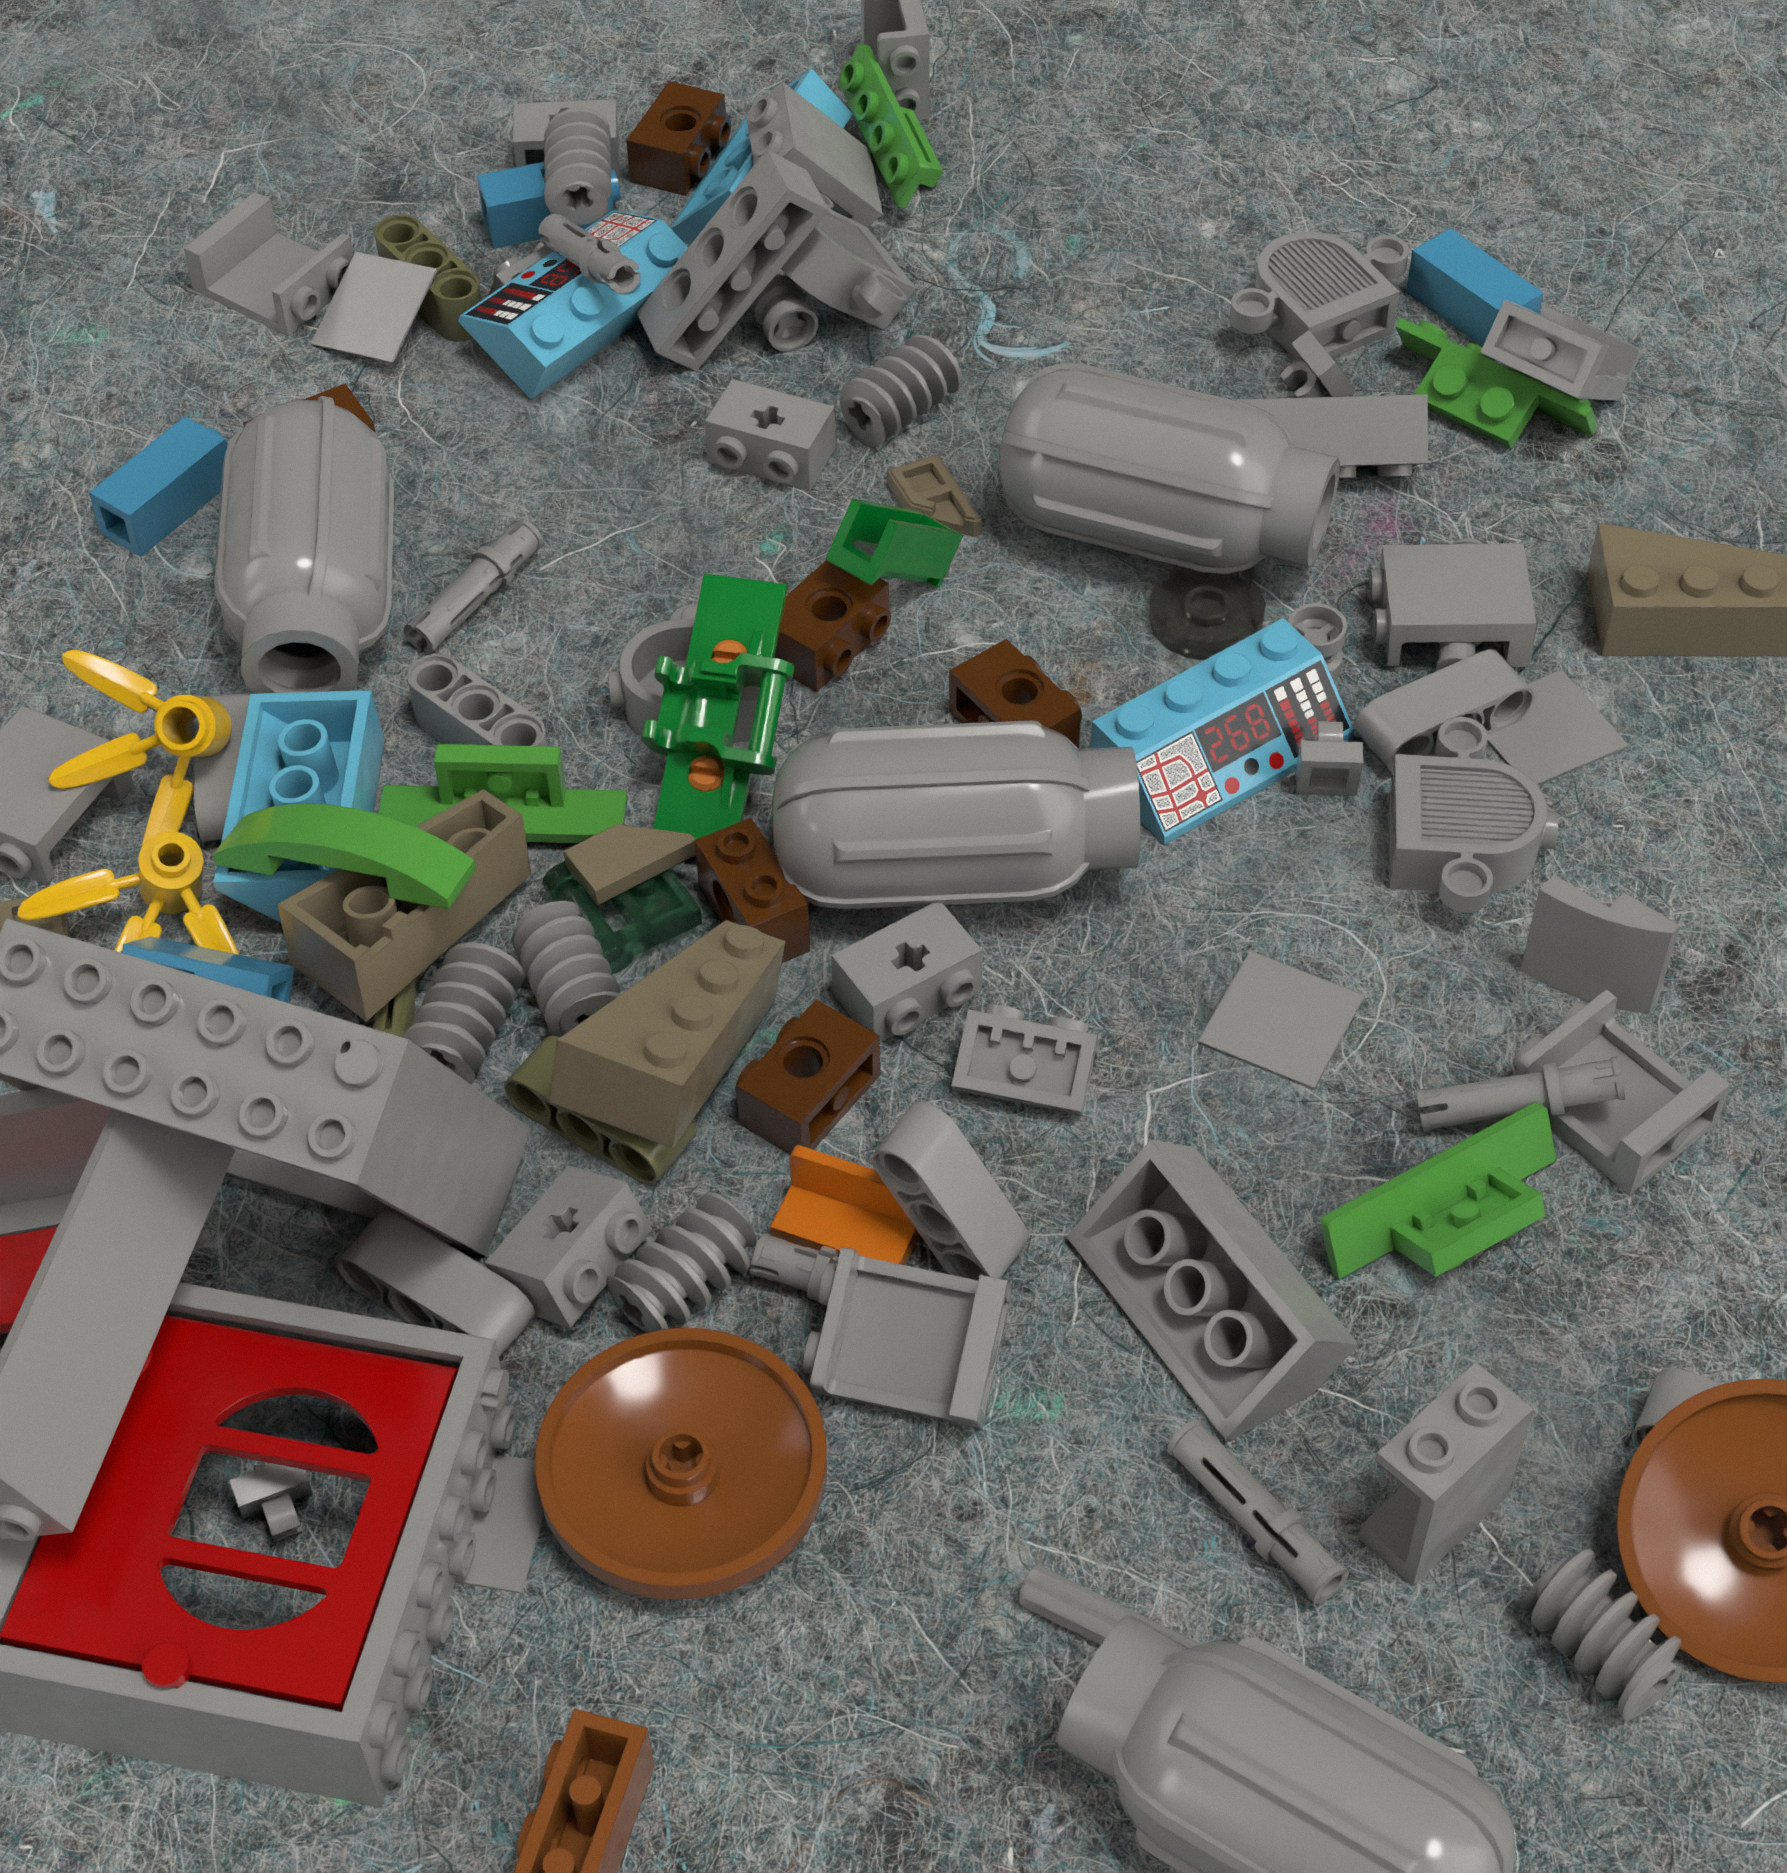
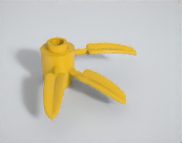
M80 650L66 651L62 654L63 664L82 681L137 713H145L149 707L156 710L157 713L154 720L155 735L140 740L138 734L128 733L101 744L55 768L49 775L48 783L53 787L66 789L114 777L144 765L147 761L145 751L161 745L166 751L179 757L173 775L166 774L160 781L144 833L142 846L149 838L158 833L167 831L179 832L194 791L192 782L184 780L191 757L215 755L225 747L232 729L231 719L226 708L213 698L197 695H177L164 702L155 697L158 688L149 679L100 656ZM196 718H198L199 722L197 735L193 731V722Z
M161 832L149 838L139 852L138 873L116 879L113 872L109 869H99L84 873L36 892L24 900L18 908L17 917L22 921L40 920L114 901L119 897V890L139 885L140 895L149 907L143 919L136 915L128 919L114 951L121 952L123 944L146 937L160 938L162 928L158 923H155L160 912L176 914L189 909L190 912L184 915L183 922L196 946L239 955L232 936L217 908L211 904L201 907L198 902L203 887V853L195 840L180 832Z

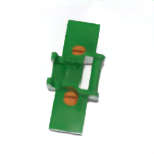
M704 574L686 666L681 667L672 662L673 659L670 657L658 656L654 677L664 687L658 721L645 720L641 737L642 742L653 752L667 756L653 829L691 834L696 840L741 822L744 818L750 782L753 781L754 774H774L777 759L771 755L785 682L792 681L794 673L793 664L774 658L787 595V584ZM749 686L760 687L748 750L733 748L743 691Z

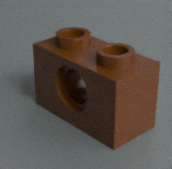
M669 81L626 140L630 182L686 196L699 177L703 178L706 175L710 161L718 149L725 147L729 140L731 120L729 117H726L725 94Z
M824 561L786 596L774 658L793 664V679L818 692L834 676L842 675L849 668L853 658L870 642L878 641L886 633L891 622L889 583L879 578L872 585H869L831 562Z
M1007 639L949 670V712L961 723L1037 721L1043 726L1063 734L1079 749L1082 712L1077 700L1070 692L1058 688L1042 672L1041 667L1034 658L1029 655L1024 656Z
M752 818L694 840L699 889L720 923L728 920L739 925L751 926L761 933L785 941L782 963L810 952L808 903L797 886L785 880L776 854Z
M816 999L799 1018L792 1017L784 1024L777 1036L776 1043L759 1061H751L742 1070L735 1087L739 1125L791 1155L796 1145L814 1150L881 1075L880 1035Z

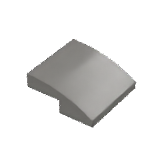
M1553 874L1539 889L1520 970L1559 991L1589 1002L1605 990H1608L1618 998L1615 1009L1649 1014L1657 1006L1680 925L1625 892L1608 907Z

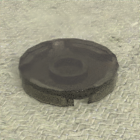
M1180 567L1170 572V579L1164 581L1161 585L1159 581L1152 589L1148 621L1153 635L1168 650L1189 659L1206 660L1263 629L1266 603L1260 588L1252 580H1250L1249 585L1246 581L1240 579L1238 571L1230 574H1221Z

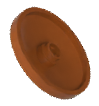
M674 1328L641 1334L609 1347L581 1366L567 1380L550 1404L541 1424L535 1452V1475L540 1502L546 1521L564 1551L579 1566L604 1583L625 1592L656 1599L683 1600L721 1594L747 1584L771 1570L798 1545L810 1528L823 1499L827 1480V1447L822 1417L813 1396L797 1373L782 1359L755 1342L730 1333L703 1328Z
M1750 1379L1721 1384L1686 1399L1669 1411L1655 1424L1634 1453L1625 1473L1617 1509V1540L1623 1570L1629 1586L1638 1596V1603L1645 1614L1649 1616L1655 1613L1660 1618L1657 1629L1667 1639L1676 1635L1682 1641L1679 1649L1699 1663L1736 1678L1764 1683H1787V1380Z

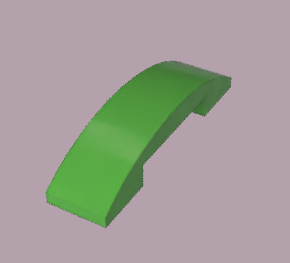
M287 804L250 813L241 818L213 854L215 865L273 876L285 859L385 877L389 898L444 909L451 907L476 870L474 859L451 844L415 826L374 812L330 804Z

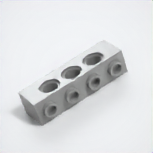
M769 150L763 153L637 311L639 319L657 354L697 371L828 212V207L806 169Z

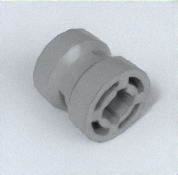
M774 276L750 305L753 315L758 323L763 326V332L773 348L779 351L790 352L800 349L808 344L817 332V316L809 303L804 301V295L796 282L788 276Z
M1304 604L1296 608L1289 615L1288 623L1322 653L1334 681L1340 675L1343 652L1341 648L1344 646L1347 632L1345 616L1338 609L1326 604Z

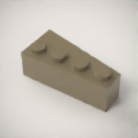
M1598 523L1587 576L1601 656H1787V555Z
M482 789L416 826L451 844L474 859L476 870L449 909L389 898L385 877L339 869L277 904L290 964L366 1022L531 875L522 814L486 790Z
M728 920L722 922L557 1039L549 1102L673 1148L775 1002L785 941L761 933L751 926L739 925Z

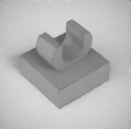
M1309 330L1292 343V346L1303 361L1290 364L1284 369L1281 377L1291 391L1302 382L1307 381L1304 386L1295 392L1297 398L1322 397L1325 389L1331 397H1349L1355 392V389L1339 366Z
M1318 721L1317 738L1314 741L1301 740L1295 772L1296 794L1357 796L1363 768V742H1343V722Z
M270 1464L229 1479L242 1518L245 1519L264 1512L275 1543L303 1533L292 1501L312 1494L310 1482L304 1469Z

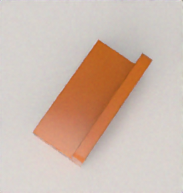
M796 1145L789 1157L791 1186L770 1226L771 1236L820 1250L822 1246H828L837 1249L838 1256L841 1247L855 1249L859 1255L906 1265L920 1234L875 1169Z

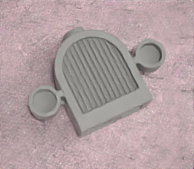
M819 191L829 210L781 269L800 287L820 301L885 330L916 290V287L868 227L833 211L834 204Z
M1297 232L1273 239L1263 248L1258 258L1255 288L1242 289L1233 295L1230 308V323L1235 329L1246 334H1256L1267 330L1297 362L1303 360L1292 346V343L1308 330L1332 358L1394 333L1400 291L1388 280L1399 278L1406 272L1409 247L1402 239L1389 235L1377 236L1371 239L1366 245L1365 254H1361L1355 247L1341 238L1319 232Z
M697 605L681 607L671 615L669 621L651 625L637 633L622 651L620 671L608 672L612 708L624 707L627 721L640 736H642L645 720L658 721L664 687L654 677L658 656H667L673 659L672 662L681 667L686 666ZM749 686L743 691L734 743L748 742L750 740L760 687Z
M1454 717L1446 720L1438 731L1435 747L1437 756L1395 754L1388 794L1389 888L1439 891L1440 899L1447 907L1462 913H1472L1481 910L1488 903L1491 893L1511 889L1523 882L1536 865L1539 849H1555L1558 836V813L1547 812V803L1538 785L1528 775L1513 766L1484 759L1488 734L1484 726L1478 721L1467 717Z

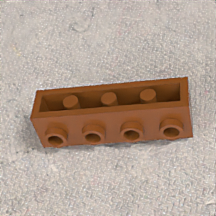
M574 1708L563 1740L557 1739L549 1752L543 1777L545 1789L536 1812L531 1810L523 1822L517 1844V1857L519 1859L513 1873H618L654 1770L648 1728Z

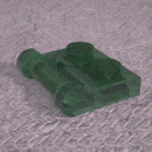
M565 861L552 867L543 878L542 884L553 901L577 903L581 912L580 917L588 920L593 927L594 938L601 944L602 956L608 960L611 974L625 969L636 955L702 924L701 908L671 868L610 899L628 924V926L615 932L584 891L582 885L566 867Z

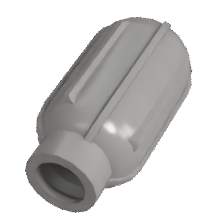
M1060 363L1045 367L1029 379L1025 389L1013 403L1002 435L998 464L1003 485V495L1012 512L1028 525L1044 532L1201 572L1230 574L1252 568L1265 557L1311 567L1315 562L1326 534L1340 474V460L1338 457L1295 447L1287 428L1265 410L1248 403L1087 364Z
M320 396L318 400L299 399L271 407L248 422L244 428L240 429L229 440L223 460L214 583L217 600L221 607V614L225 621L224 631L242 648L241 676L249 690L255 694L351 691L357 683L358 656L381 637L387 626L391 610L394 487L386 457V448L372 429L349 410L336 406L333 398Z
M1037 721L836 729L829 733L812 736L795 745L781 760L779 771L776 774L772 798L774 847L785 880L790 884H795L806 901L820 907L856 909L926 906L937 902L950 905L1036 901L1056 896L1077 884L1087 870L1137 868L1139 864L1140 798L1137 764L1133 748L1078 749L1063 734L1051 730Z
M1133 1615L1125 1616L1112 1628L1095 1652L1068 1702L1057 1735L1059 1748L1116 1781L1122 1808L1137 1830L1136 1836L1139 1845L1150 1854L1182 1873H1513L1517 1853L1513 1822L1498 1793L1478 1776V1770L1472 1761L1254 1637H1247L1239 1642L1210 1641L1188 1648Z

